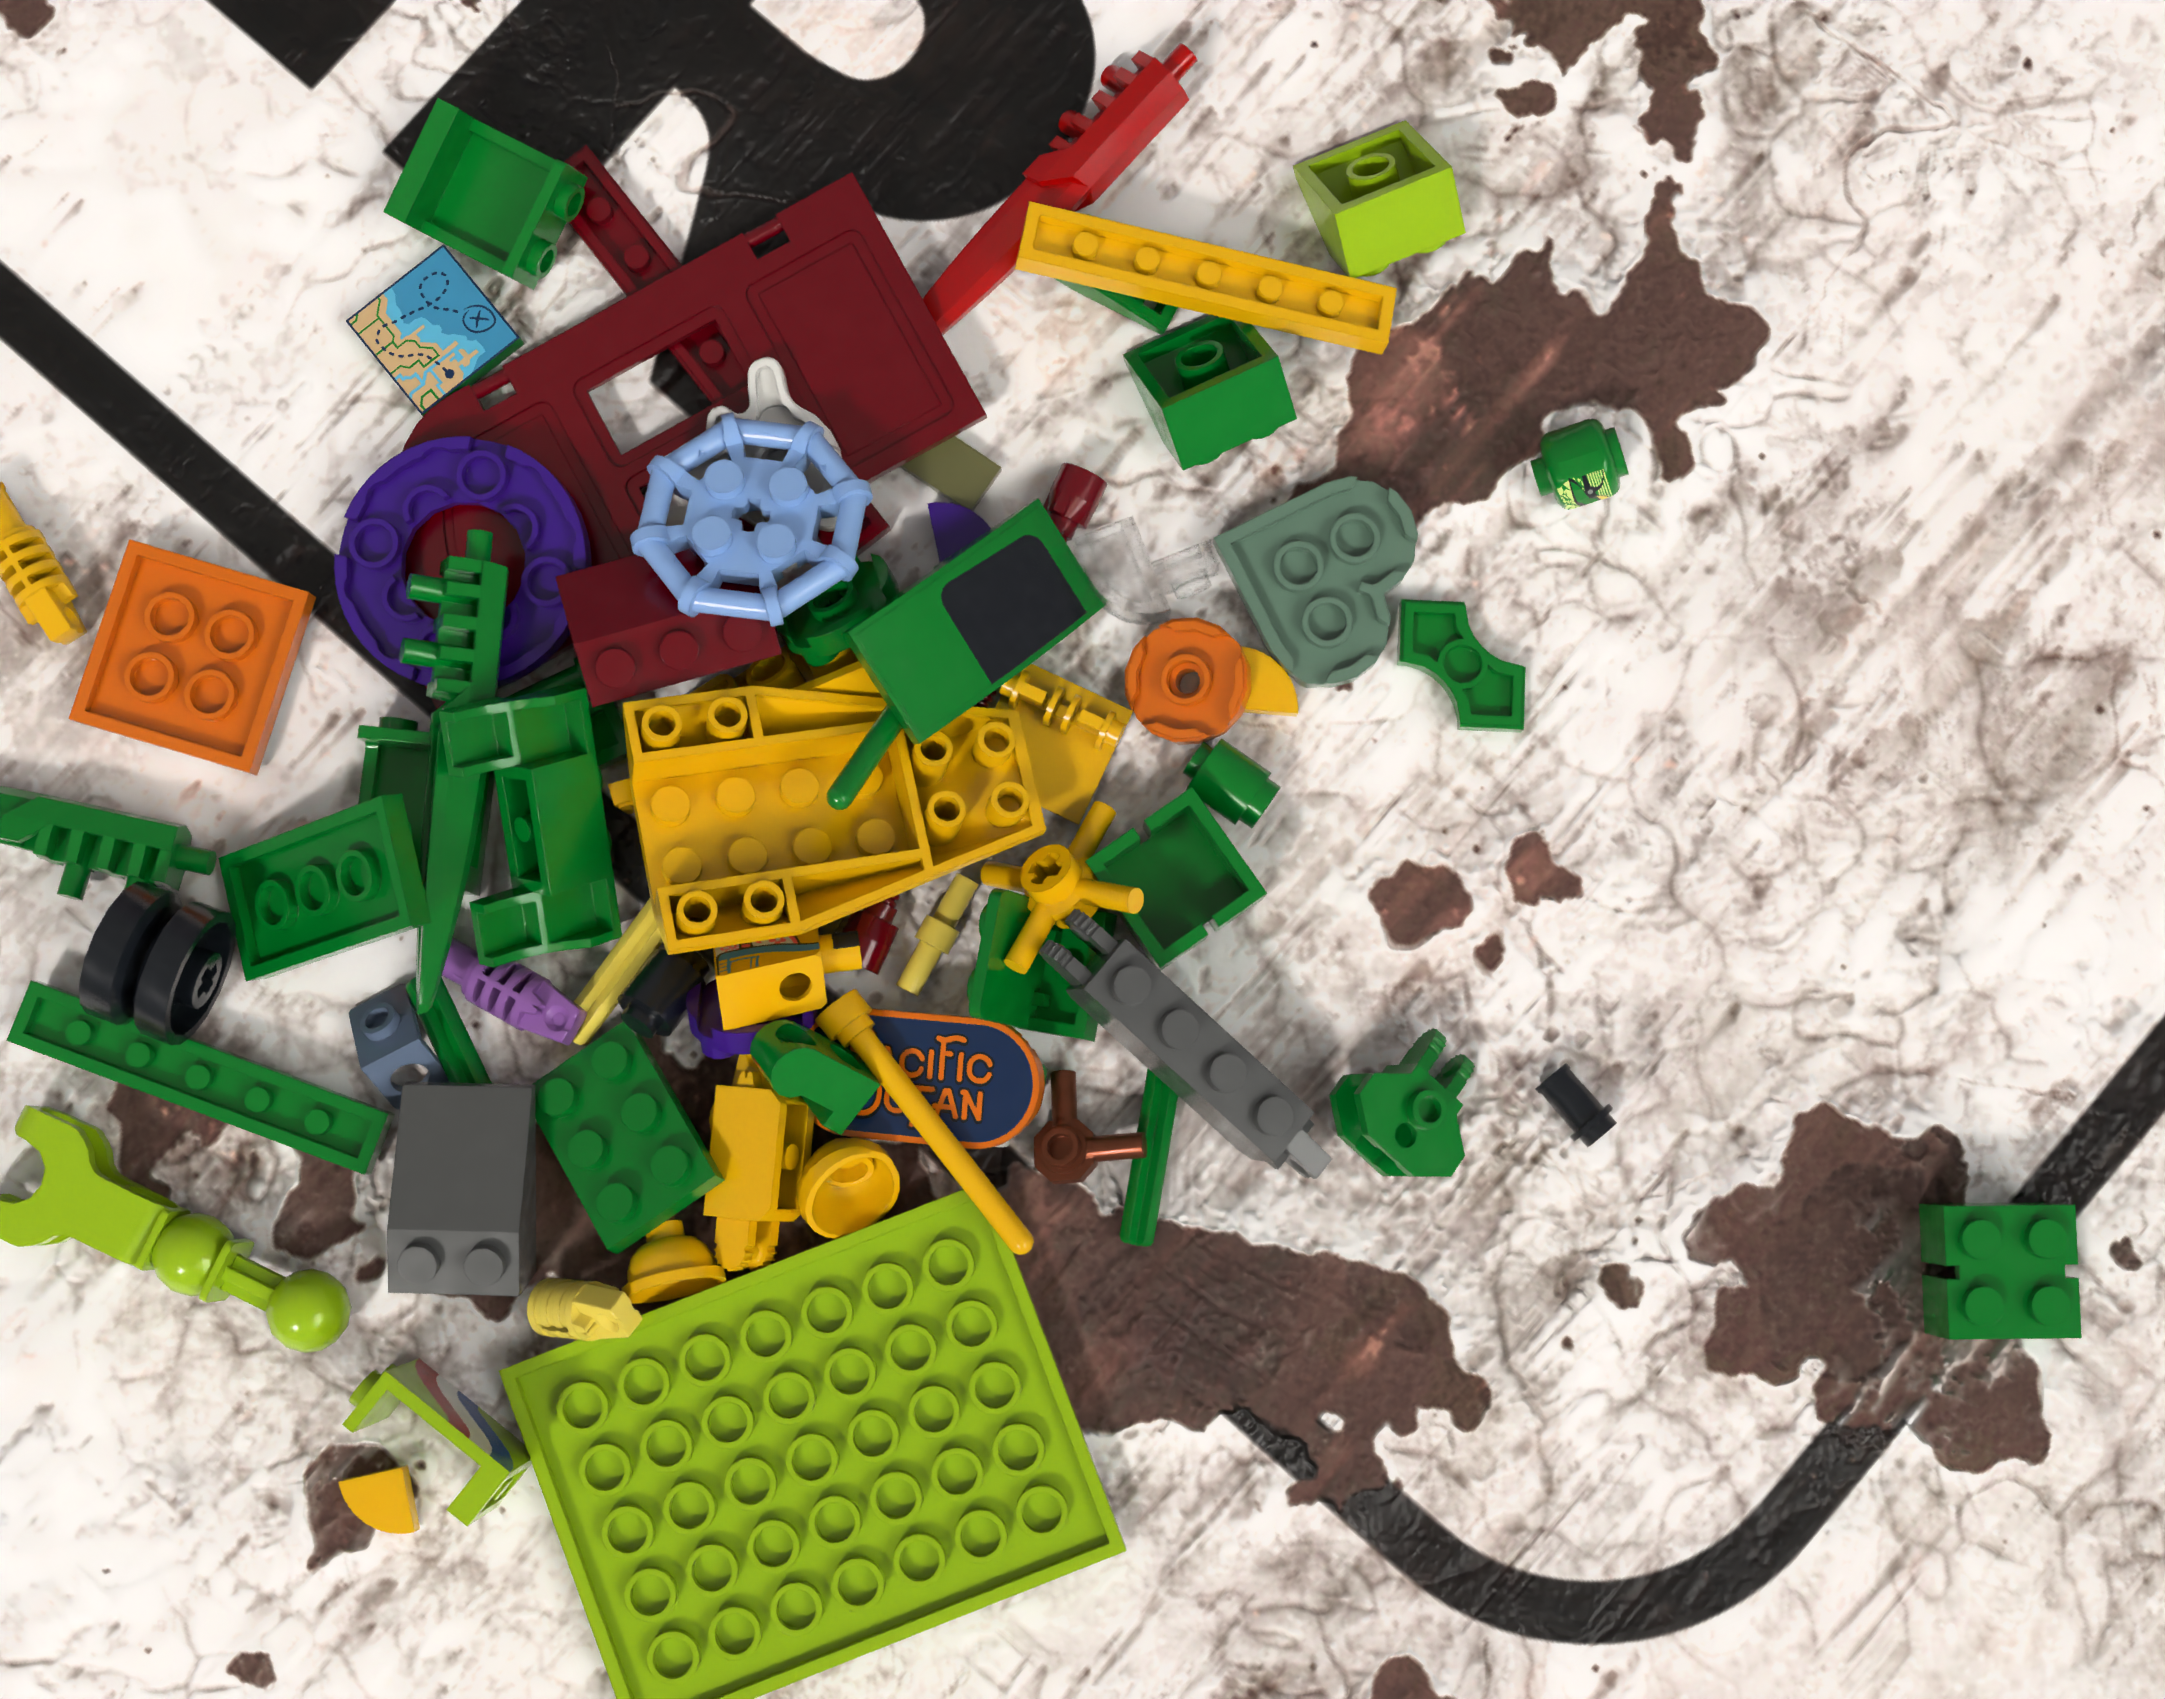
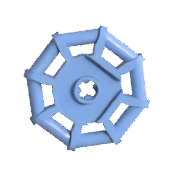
M733 412L722 414V421L664 457L660 455L654 456L648 464L647 471L650 474V479L638 529L630 536L632 550L637 556L645 558L677 599L678 610L689 617L705 613L770 621L771 627L783 625L784 617L841 580L851 581L859 570L855 558L865 508L873 499L869 482L859 479L825 439L823 427L812 421H808L801 426L735 418ZM744 445L788 450L783 461L746 457ZM723 450H727L729 460L723 459L713 462L706 469L704 477L700 480H697L688 473ZM811 462L832 486V489L815 494L810 488L804 472L808 469ZM673 493L679 498L689 501L684 524L666 526ZM751 511H760L763 516L770 518L768 523H757L752 532L744 531L742 521L738 520L743 514ZM837 517L832 544L825 545L817 542L821 518ZM690 548L695 556L698 554L703 560L705 567L697 575L691 576L674 555L675 553ZM796 562L798 568L806 563L813 566V568L778 590L776 582L784 578L783 570ZM722 582L759 586L761 594L719 588Z

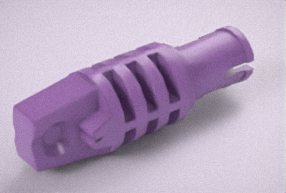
M454 937L452 938L442 976L460 985L467 1001L520 1031L527 1030L567 1046L570 1045L586 1018L587 1012L556 988L549 979L516 961L494 968L479 964L477 950Z

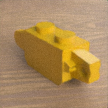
M739 1054L732 1086L716 1085L715 1100L709 1116L711 1128L709 1153L725 1181L705 1194L703 1215L717 1217L714 1240L717 1246L714 1249L716 1252L714 1258H717V1264H721L722 1269H727V1271L743 1270V1267L750 1268V1271H755L770 1265L771 1261H775L774 1255L777 1254L775 1246H778L780 1222H794L801 1215L796 1196L797 1183L801 1178L804 1166L811 1157L814 1113L801 1096L789 1098L779 1095L753 1062L751 1054Z

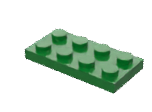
M402 794L375 797L218 858L230 913L236 923V940L246 982L267 979L432 923L426 891L423 886L412 839L411 825L408 821Z

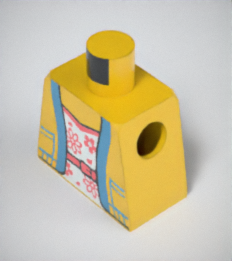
M818 928L801 935L713 948L723 1030L741 1028L823 1008L827 1004L824 974L862 969L858 931L819 935Z

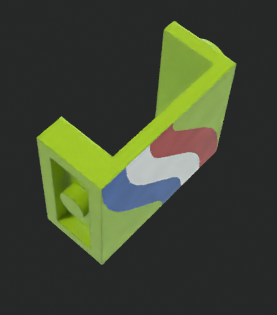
M420 1358L399 1366L393 1363L382 1374L377 1370L372 1371L349 1398V1402L356 1408L342 1425L352 1433L388 1418L400 1402H403L481 1466L446 1509L467 1527L497 1508L532 1464L526 1446L522 1441Z

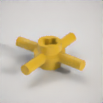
M1100 801L1093 803L1068 849L1059 844L1044 846L1032 853L1023 866L996 861H987L983 865L981 880L984 885L1023 892L1025 896L1029 897L1027 907L1031 913L1004 959L1005 965L1020 974L1028 972L1054 924L1059 928L1069 929L1065 920L1074 909L1084 912L1090 918L1099 907L1136 914L1141 910L1144 903V894L1140 888L1098 881L1092 870L1085 863L1087 859L1094 855L1116 816L1115 810L1106 803Z

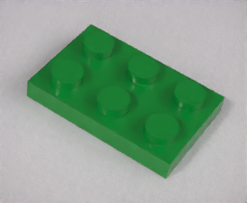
M624 1021L531 1084L535 1085V1119L607 1250L619 1254L725 1181L641 1035L629 1028Z

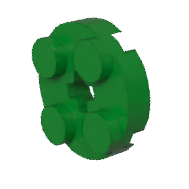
M871 554L872 561L861 562L856 555L855 561L858 564L859 570L851 581L841 580L784 617L783 625L775 626L787 647L793 653L802 655L808 665L818 667L828 664L837 657L839 652L850 648L842 633L889 602L890 598L899 593L897 580L884 559L879 555Z

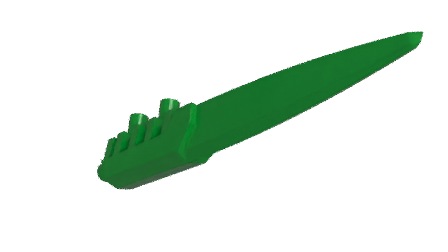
M472 529L467 531L465 558L449 555L440 562L439 575L442 578L410 573L406 587L407 599L439 603L438 617L434 619L433 633H436L435 642L403 637L399 661L404 664L433 667L431 682L427 683L426 696L446 701L431 714L429 732L430 747L419 869L426 891L432 923L417 928V1014H423L430 1010L442 977L465 892L487 779V772L465 778L449 776L439 711L497 697L509 570L506 566L491 562L493 533L484 530Z
M0 786V844L31 851L38 858L52 864L61 866L65 864L57 895L83 901L91 872L94 873V871L106 873L112 877L124 880L127 878L124 889L140 881L179 891L185 871L210 876L215 868L216 852L191 846L192 835L186 825L46 794Z

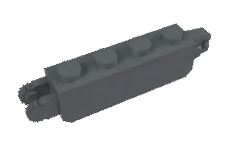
M1074 909L1066 918V925L1069 926V929L1077 938L1082 940L1096 953L1095 956L1084 967L1073 957L1068 949L1052 940H1048L1039 950L1043 959L1070 983L1066 991L1071 999L1238 1151L1252 1160L1265 1161L1274 1169H1279L1286 1162L1301 1176L1317 1179L1331 1162L1332 1158L1307 1134L1314 1126L1310 1118L1315 1112L1127 939L1115 940L1084 912Z

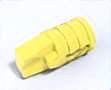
M546 1278L533 1288L527 1303V1317L530 1326L539 1335L583 1341L627 1338L643 1319L639 1311L633 1308L632 1302L625 1292L619 1291L617 1287L597 1281Z

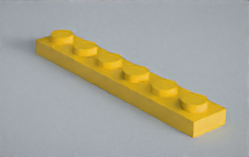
M1029 201L1015 269L1380 355L1383 354L1389 343L1397 288L1031 201Z

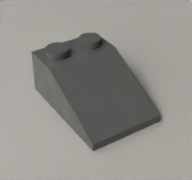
M406 1081L403 1084L387 1224L388 1293L520 1296L536 1273L535 1085Z

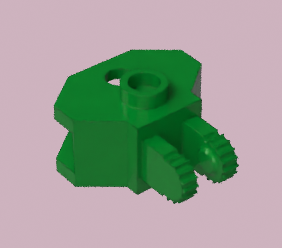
M1428 1029L1427 1032L1418 1037L1399 1065H1387L1382 1073L1343 1075L1329 1094L1337 1136L1382 1176L1451 1177L1465 1157L1457 1120V1114L1463 1104L1457 1099V1096L1467 1083V1079L1471 1077L1470 1075L1474 1072L1473 1068L1475 1066L1464 1054H1460L1445 1063L1444 1067L1441 1068V1072L1435 1078L1428 1073L1438 1059L1447 1042L1446 1037L1437 1029Z

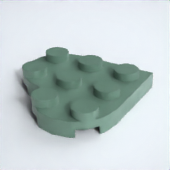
M1354 476L1326 482L1213 539V545L1267 651L1286 673L1294 678L1302 687L1333 688L1354 682L1375 665L1387 644L1391 616L1385 595L1401 584L1406 573L1411 568L1415 558V546L1418 539V531L1412 510L1400 495L1390 487L1387 490L1375 482L1357 480L1358 477Z

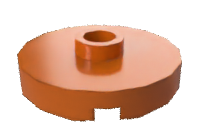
M1197 617L1171 619L1158 625L1160 628L1153 630L1147 637L1144 636L1135 645L1125 669V696L1131 710L1134 711L1136 718L1153 735L1178 745L1202 744L1225 734L1243 715L1251 694V667L1242 646L1221 626ZM1191 672L1198 673L1200 678L1198 688L1192 693H1183L1180 686L1182 678Z

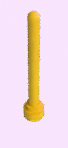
M857 989L847 992L833 1002L815 1019L818 1026L830 1041L838 1039L844 1048L849 1045L852 1046L1008 1248L1018 1255L1028 1253L1034 1244L1032 1234L871 1030L875 1025L868 1015L872 1008Z

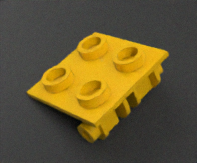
M1030 664L1001 686L999 691L1001 696L995 709L1019 711L1041 808L1079 825L1133 711L1034 664Z

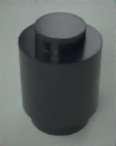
M665 947L663 949H654L618 996V1003L624 1010L621 1014L622 1020L629 1028L643 1037L652 1038L655 1034L665 1037L670 1036L687 1014L686 997L688 991L700 982L702 989L706 987L704 979L710 972L709 965L696 951L668 955Z

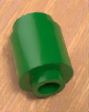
M1221 739L1214 748L1203 742L1183 771V774L1192 779L1186 791L1193 787L1204 804L1236 825L1240 820L1250 828L1255 826L1281 788L1269 779L1270 771L1224 739Z

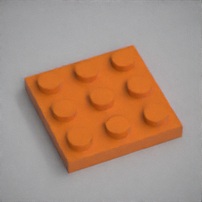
M129 539L69 719L257 776L316 596L304 590Z

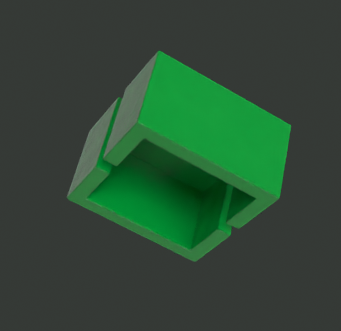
M1193 787L1144 820L1143 830L1149 837L1145 842L1140 844L1141 838L1136 830L1132 828L1085 861L1098 881L1136 887L1142 890L1144 903L1138 913L1131 914L1116 911V913L1149 960L1160 971L1207 938L1208 933L1203 927L1207 922L1217 932L1260 902L1267 894Z
M2050 1202L1919 1204L1921 1262L1955 1266V1278L1940 1275H1922L1925 1334L1949 1340L2082 1338L2079 1278L2065 1276V1265H2078L2075 1205Z

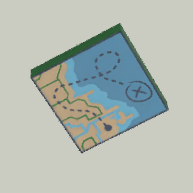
M444 244L346 320L347 324L422 416L447 396L467 385L472 386L524 345L518 334Z

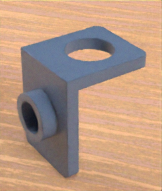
M399 984L350 1010L349 1019L360 1069L395 1109H400L402 1086L392 1082L391 1076L401 1066L419 1064L426 1067L428 1073L420 1082H449L438 1057L421 1037L415 1008L407 994L405 984Z

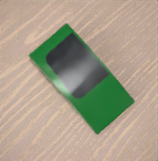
M1039 498L1034 499L934 566L932 571L890 598L889 602L842 633L913 744H920L976 705L1062 641L1105 606Z

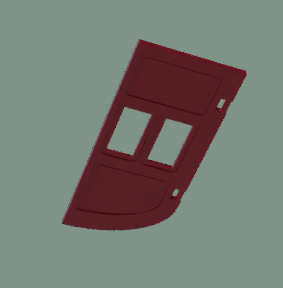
M851 172L775 214L776 217L746 234L741 233L510 361L503 365L501 370L474 385H467L447 396L433 406L416 424L402 452L427 441L455 436H470L473 439L491 441L506 446L510 445L523 451L548 469L565 486L574 499L587 528L591 547V566L634 554L630 536L638 529L645 500L641 489L648 486L650 474L647 471V466L654 456L660 455L664 457L706 431L708 414L717 406H725L737 414L745 412L749 407V395L747 385L628 452L621 454L589 392L715 322L720 327L747 379L749 367L754 361L763 357H771L779 362L785 372L788 390L793 401L801 408L816 415L834 435L841 449L844 462L859 479L866 480L869 483L988 417L854 174ZM785 231L790 240L788 243L759 259L756 258L752 248ZM511 382L516 394L485 410L480 399ZM456 505L434 514L416 531L406 553V581H408L410 573L442 578L439 575L440 562L449 555L465 558L467 531L472 529L484 530L493 533L491 562L506 566L509 570L506 607L515 599L521 586V577L525 569V551L517 530L502 514L482 505ZM741 517L738 519L742 521L744 531H754L755 527ZM414 600L430 618L436 619L438 617L439 603ZM571 634L558 651L546 662L574 647ZM431 698L436 709L446 702Z

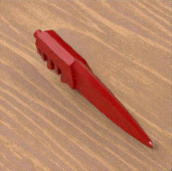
M1179 43L1162 63L1155 57L1139 50L1131 59L1138 69L1135 73L1117 65L1107 66L1102 72L1101 84L1115 95L1111 96L1099 89L1091 98L1100 110L1092 120L1074 110H1068L1062 114L1059 119V129L1073 140L1069 143L1063 138L1056 136L1049 143L1053 152L1039 155L1022 173L1026 179L968 242L923 297V301L942 335L964 318L1016 270L1015 266L1029 201L1073 212L1093 204L1185 106L1189 98L1183 87L1179 84V81L1198 61L1194 53L1187 46Z

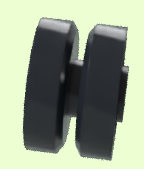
M137 881L124 889L110 905L93 935L84 959L79 982L80 1005L86 1014L116 1025H127L134 1020L140 1034L169 1045H181L194 1035L208 1016L221 992L231 965L236 943V923L232 914L202 902L191 901L183 907L178 894L148 882Z

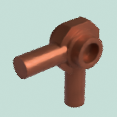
M1057 1070L1050 1073L1052 1121H1048L1034 1137V1167L1053 1184L1084 1182L1098 1166V1162L1147 1157V1140L1144 1132L1096 1136L1078 1120L1075 1071Z

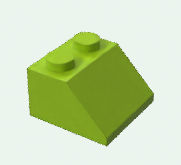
M1406 120L1293 165L1295 178L1327 251L1348 277H1368L1379 274L1391 263L1416 253L1433 252L1441 248L1446 241L1466 233L1452 166Z

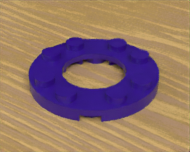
M470 436L446 437L427 441L399 453L384 463L366 480L351 501L344 515L348 520L343 532L339 555L335 554L334 558L335 585L338 599L352 631L361 644L377 660L397 674L427 686V683L431 682L433 667L404 664L399 661L403 637L433 642L436 639V633H433L434 619L430 618L414 600L406 598L407 581L405 571L408 548L416 531L434 514L453 506L482 505L502 514L518 532L525 551V569L522 573L521 586L515 599L505 608L498 687L526 676L544 664L558 651L571 634L555 576L592 565L587 528L580 510L565 486L548 469L523 451L510 445L506 446L491 441L473 439Z

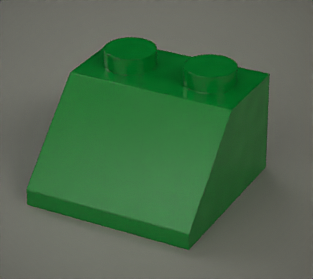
M1209 315L1122 354L1162 442L1183 471L1195 465L1208 464L1216 460L1223 452L1252 439H1262L1270 436L1278 427L1297 419L1279 357L1252 324Z

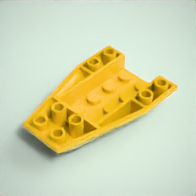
M753 685L623 702L622 710L631 795L653 914L667 954L672 955L801 935L1043 835L1046 831V826L1019 711L973 706L920 744H913L902 728L852 804L844 810H836L828 804L827 792L886 707L887 703L883 698Z

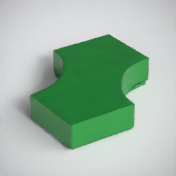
M1401 599L1398 617L1397 665L1420 670L1442 686L1454 706L1457 730L1522 732L1524 730L1526 667L1502 661L1481 646L1470 629L1465 602Z

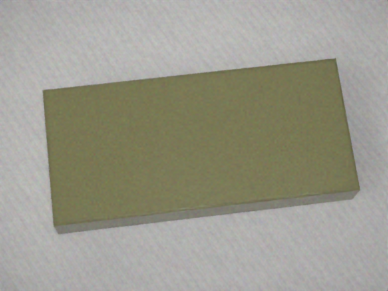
M956 436L900 466V468L952 503L968 508L971 511L975 510L1002 471L999 465Z

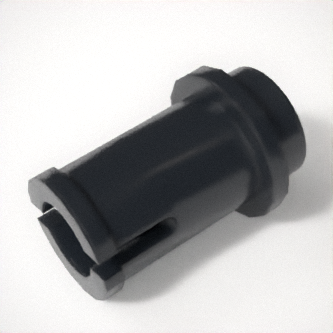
M1567 1063L1556 1070L1535 1089L1545 1097L1554 1110L1573 1130L1574 1133L1570 1138L1573 1141L1580 1138L1587 1148L1617 1123L1609 1114L1613 1110L1612 1106L1607 1104L1603 1107L1574 1075Z

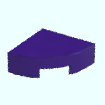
M946 502L927 503L939 563L991 529L987 522L968 508Z

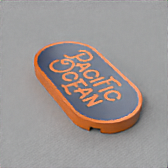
M872 1008V1011L868 1014L875 1023L871 1030L964 1148L984 1149L1002 1145L1020 1134L1037 1115L1042 1104L1045 1089L1043 1066L1035 1050L1031 1049L1028 1041L1014 1027L957 1015ZM815 1022L810 1029L828 1038ZM838 1039L834 1040V1042L842 1045ZM851 1045L845 1047V1048H847V1049H849V1050L855 1052V1050L852 1048ZM882 1085L879 1086L841 1135L927 1144ZM814 1116V1123H815V1124H817L818 1126H820L821 1128H823L824 1130H826V1131H828V1132H831V1133L840 1135V1134H838V1133H836V1132H834V1131H832V1130H830V1129H828V1128L822 1126V1124H821L820 1121L817 1119V1117Z

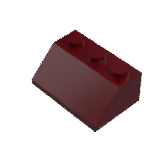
M690 548L674 554L691 576L697 575L705 567L703 560L698 554L695 556ZM636 554L555 576L592 707L782 654L775 627H771L770 621L705 613L689 617L678 610V601L645 558ZM722 582L719 588L761 594L759 586Z

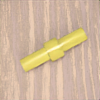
M959 873L955 874L933 917L926 915L919 927L915 938L920 941L898 979L897 986L917 997L919 996L942 952L948 955L960 932L955 928L979 884Z

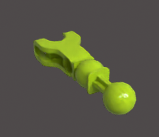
M24 1106L16 1122L15 1132L16 1135L25 1139L40 1152L45 1170L41 1186L30 1198L25 1200L12 1194H0V1239L17 1247L59 1244L74 1238L142 1271L155 1270L157 1277L170 1290L191 1297L199 1295V1299L206 1303L224 1301L231 1294L265 1311L271 1334L285 1347L303 1353L322 1351L335 1343L346 1330L352 1308L346 1288L331 1274L316 1269L296 1271L285 1277L248 1259L254 1248L253 1241L247 1238L235 1239L233 1232L216 1217L202 1213L191 1214L190 1210L120 1174L114 1164L111 1145L102 1130L51 1107Z

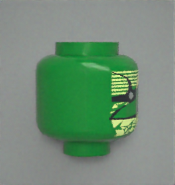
M1587 419L1546 433L1540 442L1542 457L1530 461L1541 497L1553 493L1557 503L1567 510L1612 497L1620 489V477L1629 475L1615 427L1605 430L1603 424L1596 419Z

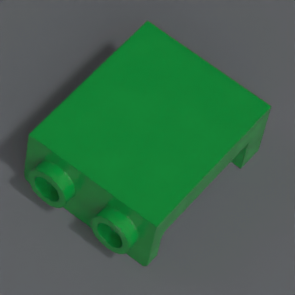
M437 98L383 212L534 290L538 280L544 278L555 263L557 257L556 243L566 223L572 221L582 208L585 198L584 186L588 177L559 159L555 160Z
M380 717L378 727L359 725L357 738L365 742L358 804L381 795H403L420 868L422 824L430 747L429 732L418 731L419 722L396 717ZM494 770L487 772L479 826L464 895L480 896L495 782Z

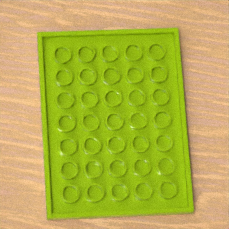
M963 1189L642 1314V1321L627 1338H608L596 1341L575 1340L499 1370L616 1699H754L1127 1551L1016 1256Z

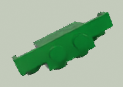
M560 685L510 699L491 697L439 711L449 776L465 778L494 770L512 888L469 902L479 964L494 968L541 954L592 948L622 937L610 855L612 841L606 827L601 793L603 779L597 765L586 687Z

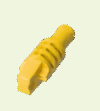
M1 481L0 578L5 582L8 592L15 599L18 609L28 624L35 625L39 623L50 641L68 645L87 633L72 603V600L77 598L78 594L68 576L65 575L60 562L55 558V554L47 544L43 533L33 525L25 524L9 497L4 483Z

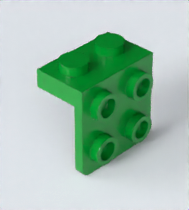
M994 888L989 894L988 903L984 906L979 919L981 941L976 968L970 974L967 984L970 1016L1027 1031L1095 1042L1098 1022L1071 999L1066 991L1070 983L1056 972L1039 952L1026 974L1017 973L1005 965L1004 959L1031 911L1027 907L1028 896L1010 890ZM1097 910L1091 919L1114 938L1117 915ZM1055 924L1043 943L1044 945L1048 940H1052L1055 943L1061 944L1084 967L1096 954L1082 940L1077 938L1070 929H1062Z

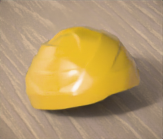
M857 1136L834 1139L819 1147L804 1166L796 1190L801 1216L814 1232L834 1239L873 1225L893 1208L900 1190V1176L887 1151L879 1144Z

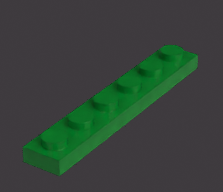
M30 981L6 1040L364 1175L372 1174L395 1113L191 1037L181 1045H169L140 1034L134 1020L127 1025H116L86 1014L80 1005L78 995L41 981Z

